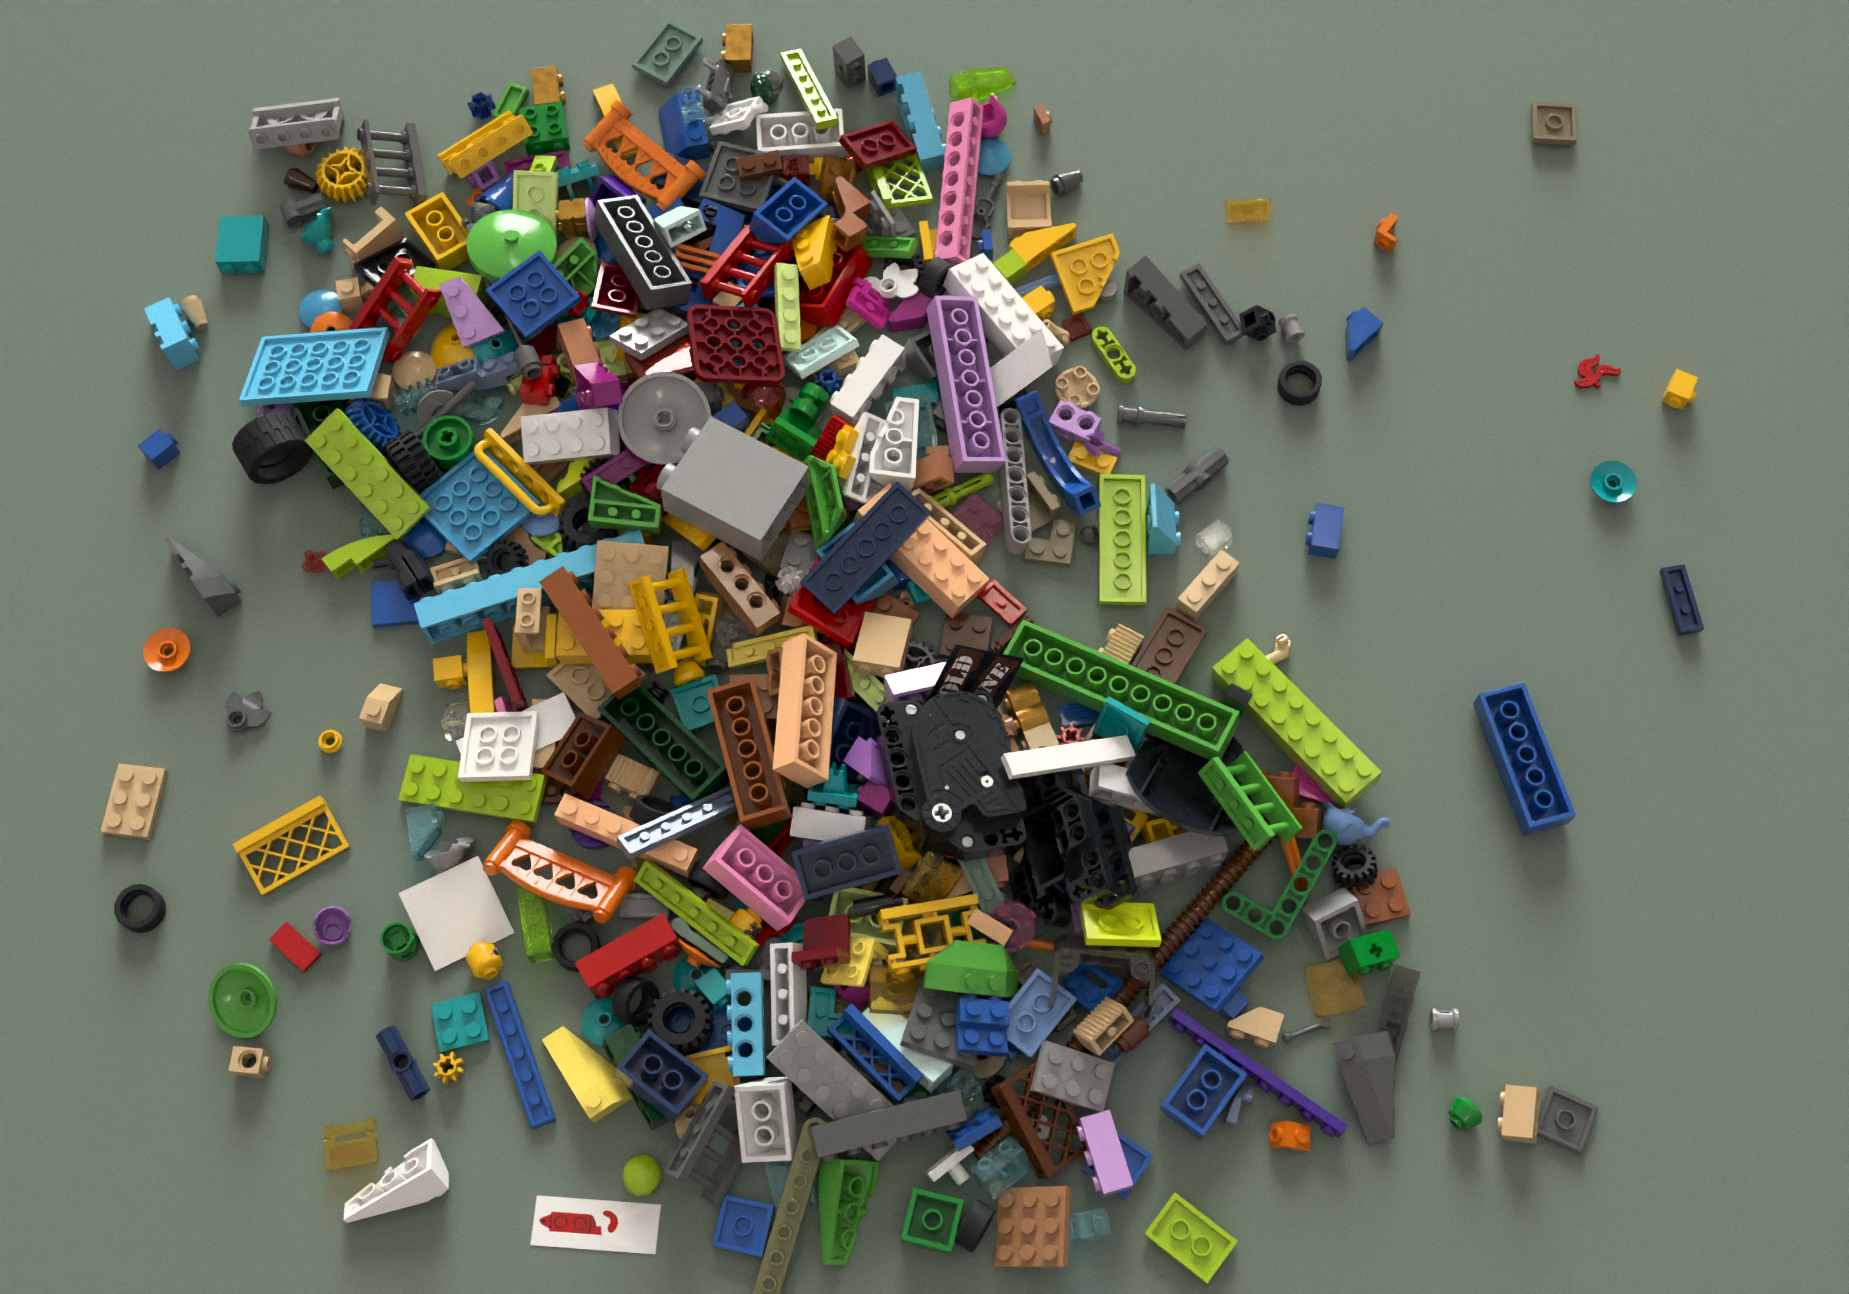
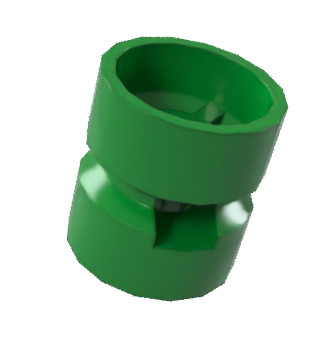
M806 382L798 394L799 398L794 400L789 411L814 425L821 414L820 410L825 408L830 400V396L820 386Z
M394 922L387 925L380 936L382 947L397 961L411 960L419 951L420 942L418 937L402 922Z

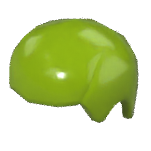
M641 1154L632 1157L626 1163L622 1178L627 1192L636 1197L648 1196L661 1181L662 1168L657 1159L648 1154Z

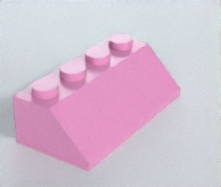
M741 824L715 850L703 867L707 873L776 931L790 924L806 901L797 871Z

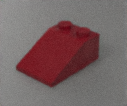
M601 262L591 309L636 318L640 298L620 265Z

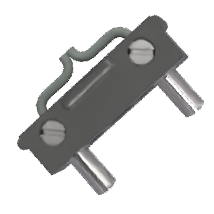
M704 58L702 64L710 70L706 89L698 84L695 87V91L703 96L701 106L708 110L711 115H714L726 107L727 100H731L733 97L730 93L733 66L722 59L714 64L709 59Z

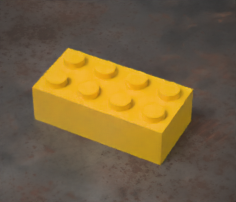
M636 609L599 610L604 617V620L601 621L605 628L607 626L611 627L617 636L614 642L617 646L622 644L629 654V657L626 658L628 663H652ZM559 613L556 657L562 664H594Z

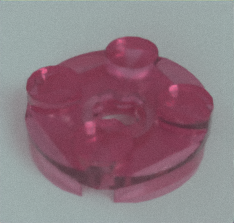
M1011 900L1002 901L989 913L990 917L1008 928L1009 926L1005 923L1011 920L1018 927V929L1015 928L1004 945L1007 951H1018L1029 945L1035 937L1037 931L1036 914L1025 904ZM992 940V942H993L994 944L1002 945V944L998 943L997 941Z

